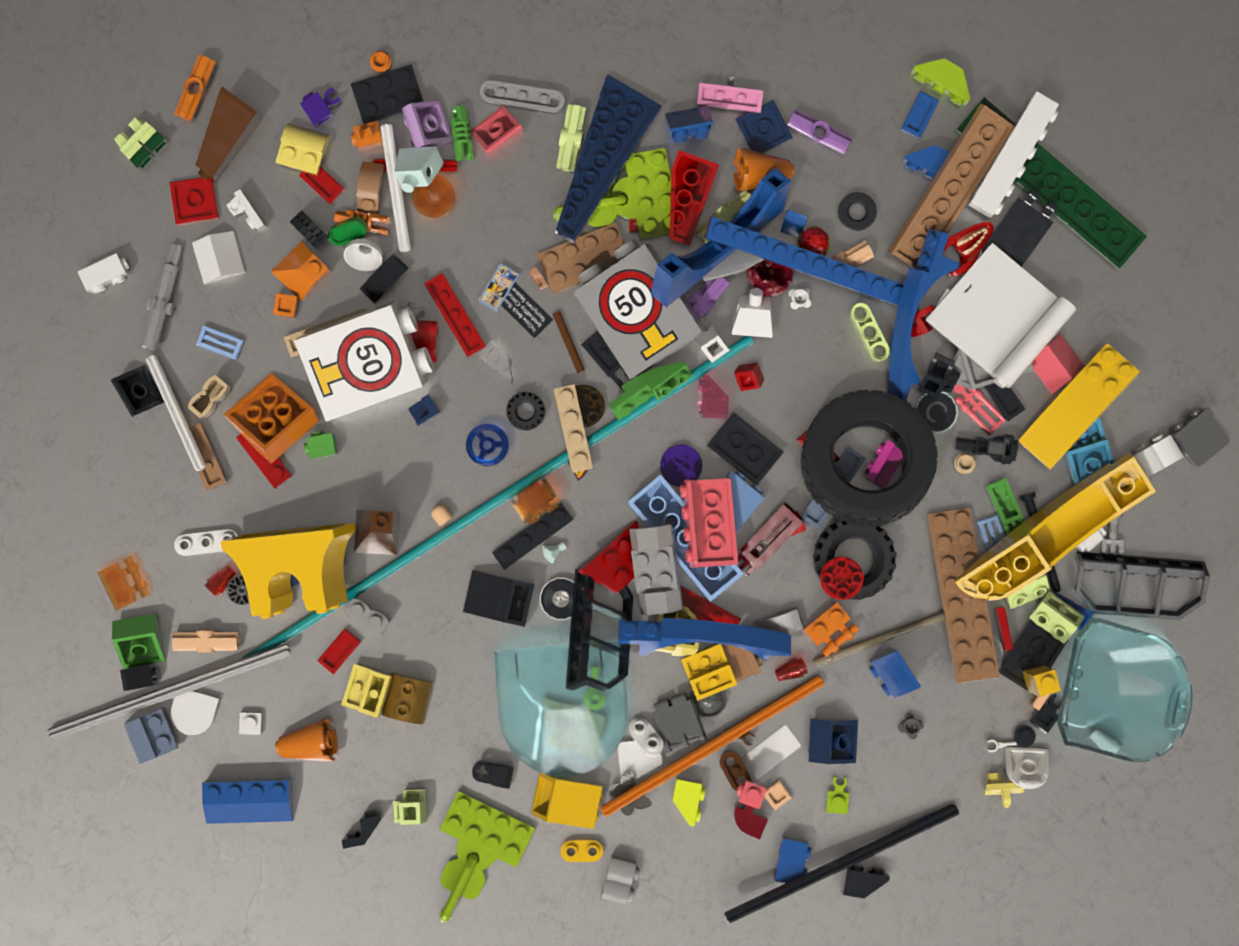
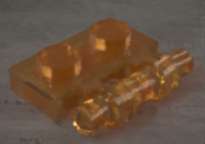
M131 556L124 559L127 568L121 570L119 563H115L97 572L116 611L136 602L133 593L139 591L142 598L150 595L146 588L148 585L146 581H143L138 571L140 568L137 563H134ZM128 574H131L135 583L132 587L129 586L125 578Z

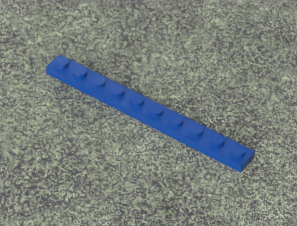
M710 217L704 236L708 240L896 306L899 304L904 284L721 219Z

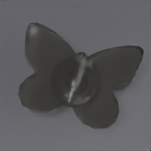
M632 770L626 771L621 776L620 784H612L609 787V793L612 797L615 798L635 786V777ZM643 795L621 808V811L624 815L629 816L635 808L641 810L650 807L652 801L646 795Z

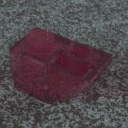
M703 375V380L699 379L698 392H702V401H698V414H702L701 419L727 420L729 397L709 375Z

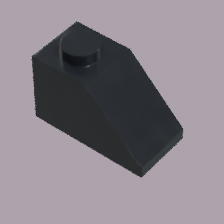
M154 663L120 670L123 691L157 685L156 680H159L158 668H154Z

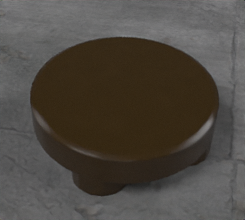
M577 385L575 388L584 428L591 427L598 423L604 414V398L596 388L590 385Z

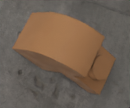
M362 162L357 184V211L378 214L384 164Z

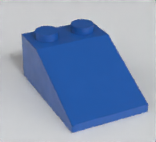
M889 647L869 661L872 665L869 667V670L875 678L880 677L884 683L881 685V688L887 696L892 695L893 698H897L921 687L896 649Z

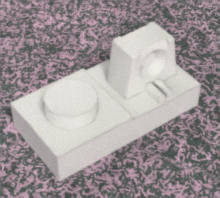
M241 189L234 193L235 197L227 204L230 212L234 216L245 212L248 216L245 220L251 229L256 228L259 232L265 229L266 225Z

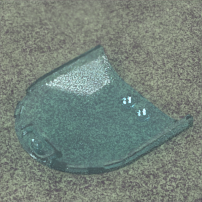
M1090 618L1074 639L1057 721L1064 744L1128 762H1147L1149 759L1156 756L1160 757L1173 748L1172 744L1176 738L1183 735L1192 709V684H1188L1185 673L1188 669L1182 657L1177 656L1171 649L1172 645L1159 636L1101 618Z
M608 642L612 645L620 647V644H618V642ZM569 645L494 652L501 730L508 746L523 763L543 774L569 777L584 774L595 769L615 752L624 736L628 721L626 678L604 692L587 685L571 691L565 688ZM589 645L587 676L607 684L618 675L619 657Z

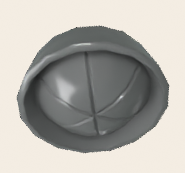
M693 690L690 694V699L693 698L700 717H716L726 707L727 696L725 690L698 701Z

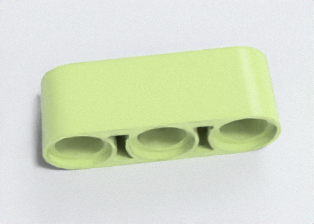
M857 303L850 310V319L869 357L875 362L883 361L889 355V346L868 305ZM856 308L864 309L865 317L863 319H858L855 316L854 311ZM866 327L874 329L875 336L873 338H867L864 335ZM875 346H881L884 349L883 357L874 355Z

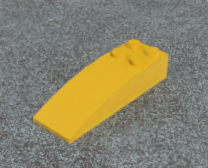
M1107 343L1047 407L1018 442L1051 470L1137 378L1140 371Z

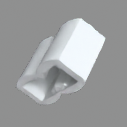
M1161 434L1152 439V445L1146 447L1144 444L1133 450L1135 452L1133 456L1147 478L1183 458L1171 435L1165 437L1164 434Z

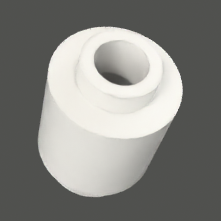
M1100 528L1080 543L1077 548L1081 552L1085 550L1089 553L1104 539L1103 537L1106 535L1105 530Z

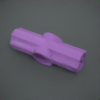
M797 109L794 110L787 124L788 127L806 135L814 142L821 143L843 155L853 138L829 126L825 121H819ZM816 127H822L825 130L823 137L815 135L814 129Z
M723 277L707 281L703 288L698 289L690 298L689 303L700 319L713 308L716 300L730 285Z

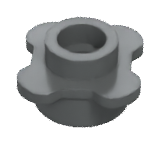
M907 714L905 721L899 725L898 729L901 733L909 735L910 739H916L920 729L924 728V723L921 720H916L912 714Z

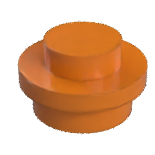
M376 51L370 57V65L376 72H385L391 66V57L385 51Z

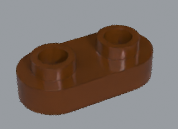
M726 751L721 755L719 760L720 766L735 791H737L739 786L736 782L738 777L752 781L745 765L736 752ZM733 758L734 764L727 765L726 760Z

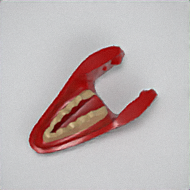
M991 222L978 223L948 237L944 251L953 245L959 253L960 259L958 269L948 273L951 277L962 275L973 266L981 249L992 235L994 227Z

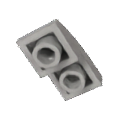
M798 608L780 611L775 616L757 619L754 622L756 628L791 634L804 628Z

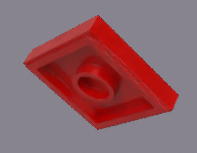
M200 177L169 182L176 225L219 219L214 182L211 178L208 181Z

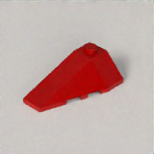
M678 150L671 169L670 239L690 246L719 164Z

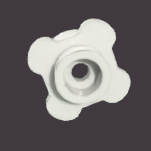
M807 287L798 290L791 289L788 295L791 297L790 307L797 310L798 307L808 308L811 306L808 295L810 291Z

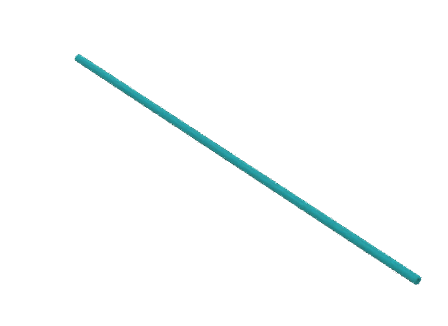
M745 336L729 346L730 351L714 362L707 360L691 370L692 376L685 383L680 384L659 401L652 396L646 403L638 406L628 416L623 417L621 420L616 418L586 437L588 447L591 448L754 344L751 336ZM567 450L346 590L348 601L340 604V607L569 462ZM330 609V612L317 614L315 610L242 658L244 659L282 645L337 609Z

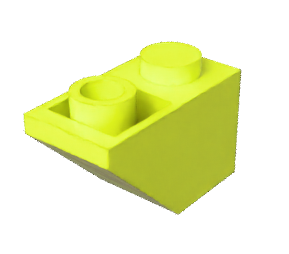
M676 777L673 802L688 824L694 827L695 822L700 821L701 809H698L699 800H704L705 788H702V782Z

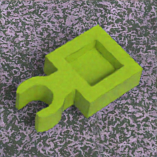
M834 776L832 780L834 791H827L825 812L847 815L850 793L843 792L844 787L847 785V778L844 777V782L838 785L836 783L837 776Z

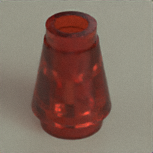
M226 565L225 568L207 579V583L204 586L215 597L219 594L222 595L236 573Z
M795 657L778 669H775L779 682L804 677V674L808 673L807 666L802 657L798 659Z

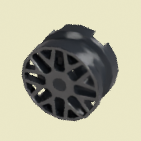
M242 575L231 579L227 586L229 599L238 605L249 604L248 592Z

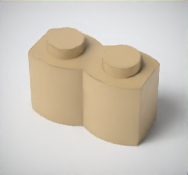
M212 376L205 382L202 392L197 393L190 400L188 409L199 418H207L214 412L217 402L227 397L231 386L220 376Z

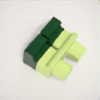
M135 117L129 123V126L135 131L131 138L124 132H121L114 140L121 147L119 150L139 170H142L154 156L141 143L153 154L157 155L169 141L147 122L144 123Z

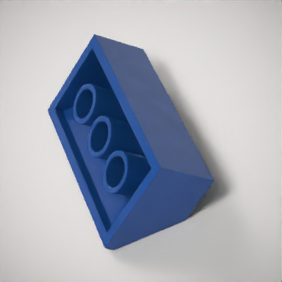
M292 778L204 781L202 783V805L206 824L293 821Z

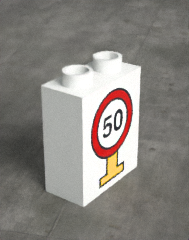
M394 300L307 332L294 340L326 422L423 387L428 381L426 374L434 371L433 363L426 347L416 349L411 333L418 331V325L414 313L409 306L401 309L398 300Z

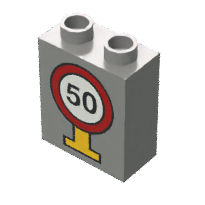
M635 239L625 243L613 252L618 262L604 271L600 263H597L582 272L578 279L583 286L573 292L629 379L643 374L708 331L684 294L667 308L651 295L656 266L662 260L652 244H644L640 247Z

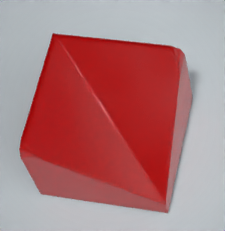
M758 362L739 365L734 372L741 391L761 388L764 382Z

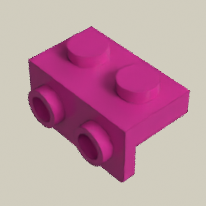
M889 440L886 444H880L875 453L879 455L875 463L871 461L865 470V473L868 474L866 479L882 489L887 487L903 459L901 449L897 448Z

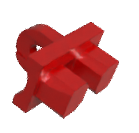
M931 304L922 310L919 307L917 308L914 317L916 323L912 324V338L932 331L929 323L925 321V315L935 310L934 305Z

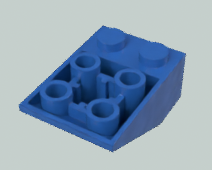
M707 106L665 113L669 142L674 141V144H681L687 142L688 138L695 137V140H702L708 138V135L712 133L713 120Z

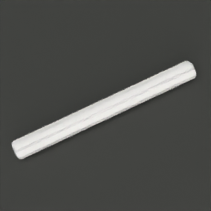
M383 124L380 128L399 250L404 252L411 250L403 192L394 172L397 153L392 124Z
M155 354L146 358L149 369L194 469L201 471L206 468V463L158 356Z

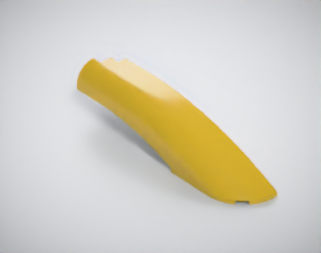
M1129 453L1112 465L1108 463L1036 512L973 563L955 580V583L962 591L974 598L987 600L1006 598L1050 571L1051 567L1080 543L1156 491L1134 456Z

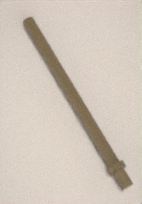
M939 612L839 649L835 654L832 652L828 657H825V655L813 659L815 667L826 663L830 665L834 660L945 620L944 612Z

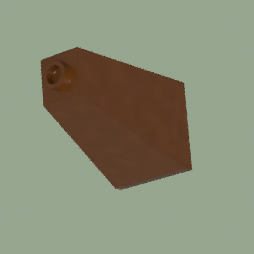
M221 87L195 164L199 170L198 174L207 181L210 178L213 181L218 179L261 122L255 110L224 87Z
M357 510L354 553L397 555L400 512Z

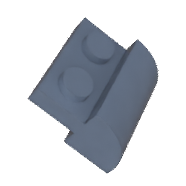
M163 708L123 725L139 764L179 748Z

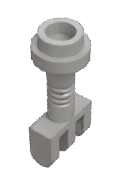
M1116 517L1109 523V538H1104L1101 541V553L1106 554L1107 545H1109L1110 554L1115 553V546H1118V554H1123L1124 539H1117L1118 517Z

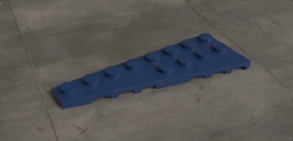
M608 74L605 78L555 231L556 234L573 244L662 107V105Z

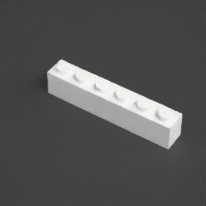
M1039 92L1032 96L1013 131L968 205L989 218L994 214L998 215L1004 206L1001 203L1004 196H1010L1015 187L1012 184L1016 177L1020 178L1026 169L1023 164L1027 158L1029 160L1032 159L1037 150L1034 147L1038 140L1042 141L1048 130L1045 127L1048 122L1053 123L1059 113L1056 110L1059 106L1058 103Z

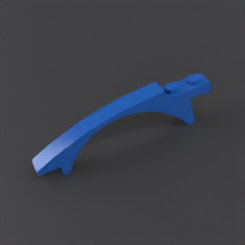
M928 230L916 268L908 269L898 304L891 343L888 392L897 395L900 399L907 400L912 384L919 385L920 382L911 355V330L917 308L929 288L943 275L958 269L959 266L958 262L942 255L949 234Z
M662 618V622L619 620L618 644H640L639 656H646L655 650L684 643L731 645L748 650L762 659H769V656H791V635L767 629L731 623Z

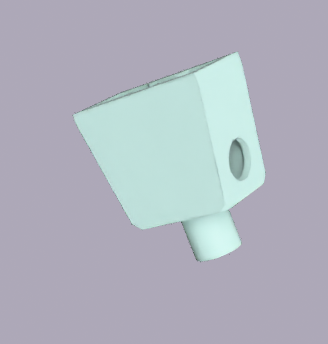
M437 147L401 148L398 152L394 172L402 190L411 193L415 187L430 185L444 162Z

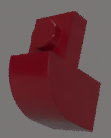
M744 804L743 807L735 805L733 814L739 829L745 834L760 840L768 821L767 817L753 812L754 807Z

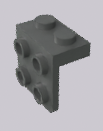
M1209 407L1197 408L1190 414L1192 418L1187 422L1182 421L1173 428L1175 431L1171 434L1177 445L1196 467L1202 466L1229 443V438L1212 419L1211 416L1214 413Z

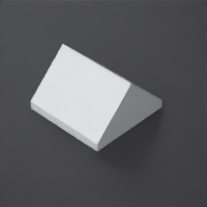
M234 231L210 234L192 243L204 284L245 273Z

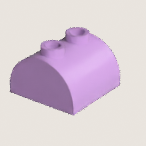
M440 100L410 103L402 108L404 124L409 129L411 135L410 142L414 148L439 147L453 141Z

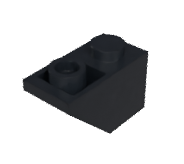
M855 864L845 869L841 893L845 896L865 899L886 884L890 876L885 873L884 869L872 868V871L864 870V866Z

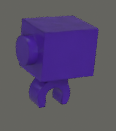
M329 88L325 92L324 99L321 98L318 92H310L302 98L303 101L300 105L316 128L334 117L329 108L341 102L339 97L335 100L330 99V95L335 92L333 88Z

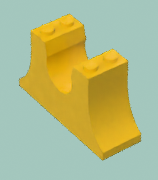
M354 522L249 533L220 541L222 550L234 560L244 578L251 616H260L261 619L271 618L275 614L284 613V609L292 606L291 575L295 576L300 582L302 599L307 611L316 610L317 614L330 612V609L340 608V604L348 601L343 563L347 543L356 531Z

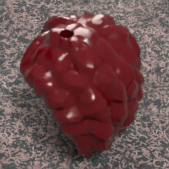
M763 260L746 270L747 279L754 286L753 288H759L763 291L764 297H772L783 293L788 289L789 284L793 282V271L791 268L768 260Z

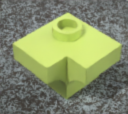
M426 789L403 790L402 800L393 801L394 823L407 825L422 824L428 821Z

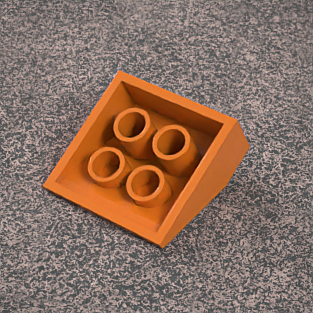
M270 373L224 413L228 421L270 463H273L319 422L313 408L273 373Z

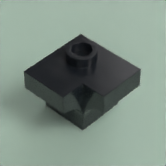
M936 352L923 374L918 390L935 398H938L940 393L944 391L951 393L961 374L952 369L955 361Z

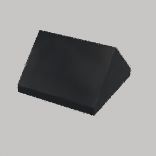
M145 365L110 380L132 418L138 419L165 403Z

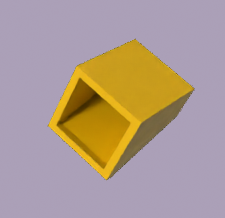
M539 772L531 814L546 822L594 829V825L598 820L599 802H601L603 797L602 786L592 782Z

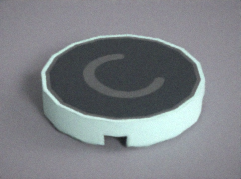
M941 392L938 398L926 393L920 397L915 406L922 414V417L927 420L933 433H942L950 429L956 422L958 415L957 405L954 399L945 392Z

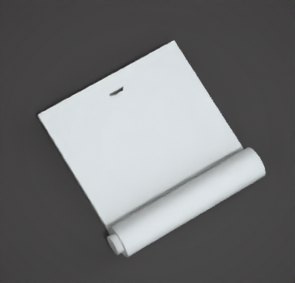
M992 243L925 321L995 378L993 381L1003 389L1004 387L1010 388L1075 313L1076 308L1064 297L1058 298Z

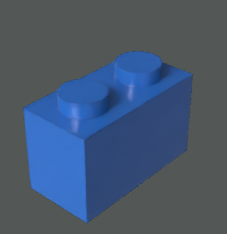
M782 836L774 874L776 882L787 883L807 873V868H804L805 860H809L811 855V847H808L809 843L807 841Z

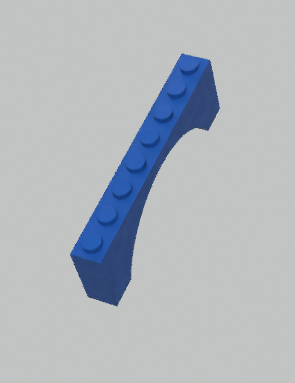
M774 168L760 180L748 201L729 223L754 232L760 231L783 212L791 180L777 168ZM710 240L699 249L683 256H676L670 253L656 266L651 295L667 308L737 249Z

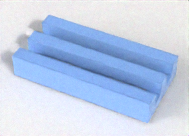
M203 325L196 345L237 360L244 340ZM206 330L238 343L234 346L205 335ZM204 338L219 345L233 349L234 353L231 354L216 347L202 343V340Z
M998 515L977 521L986 551L990 550L991 546L983 524L986 523L993 545H996L998 542L991 521H995L1000 539L1002 540L1005 537Z

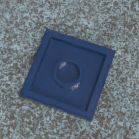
M774 100L762 105L761 113L748 112L735 119L749 149L756 152L765 153L793 138Z

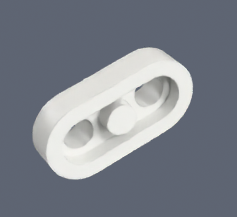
M633 719L629 724V734L645 755L649 757L659 756L663 751L662 738L646 719ZM636 726H643V730L638 731ZM653 741L657 745L655 747H650L649 743Z

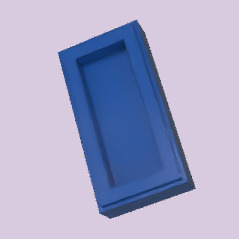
M920 91L901 130L920 139L939 100Z

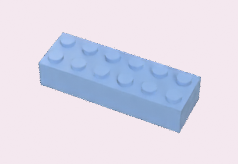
M661 474L627 502L647 527L672 524L677 563L710 602L743 575L737 565L690 568V564L686 562L685 552L688 550V541L684 540V528H686V519L682 518L684 502Z

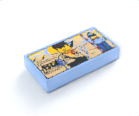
M500 264L479 301L498 311L519 274Z

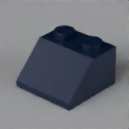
M810 719L808 762L821 764L856 763L858 720Z

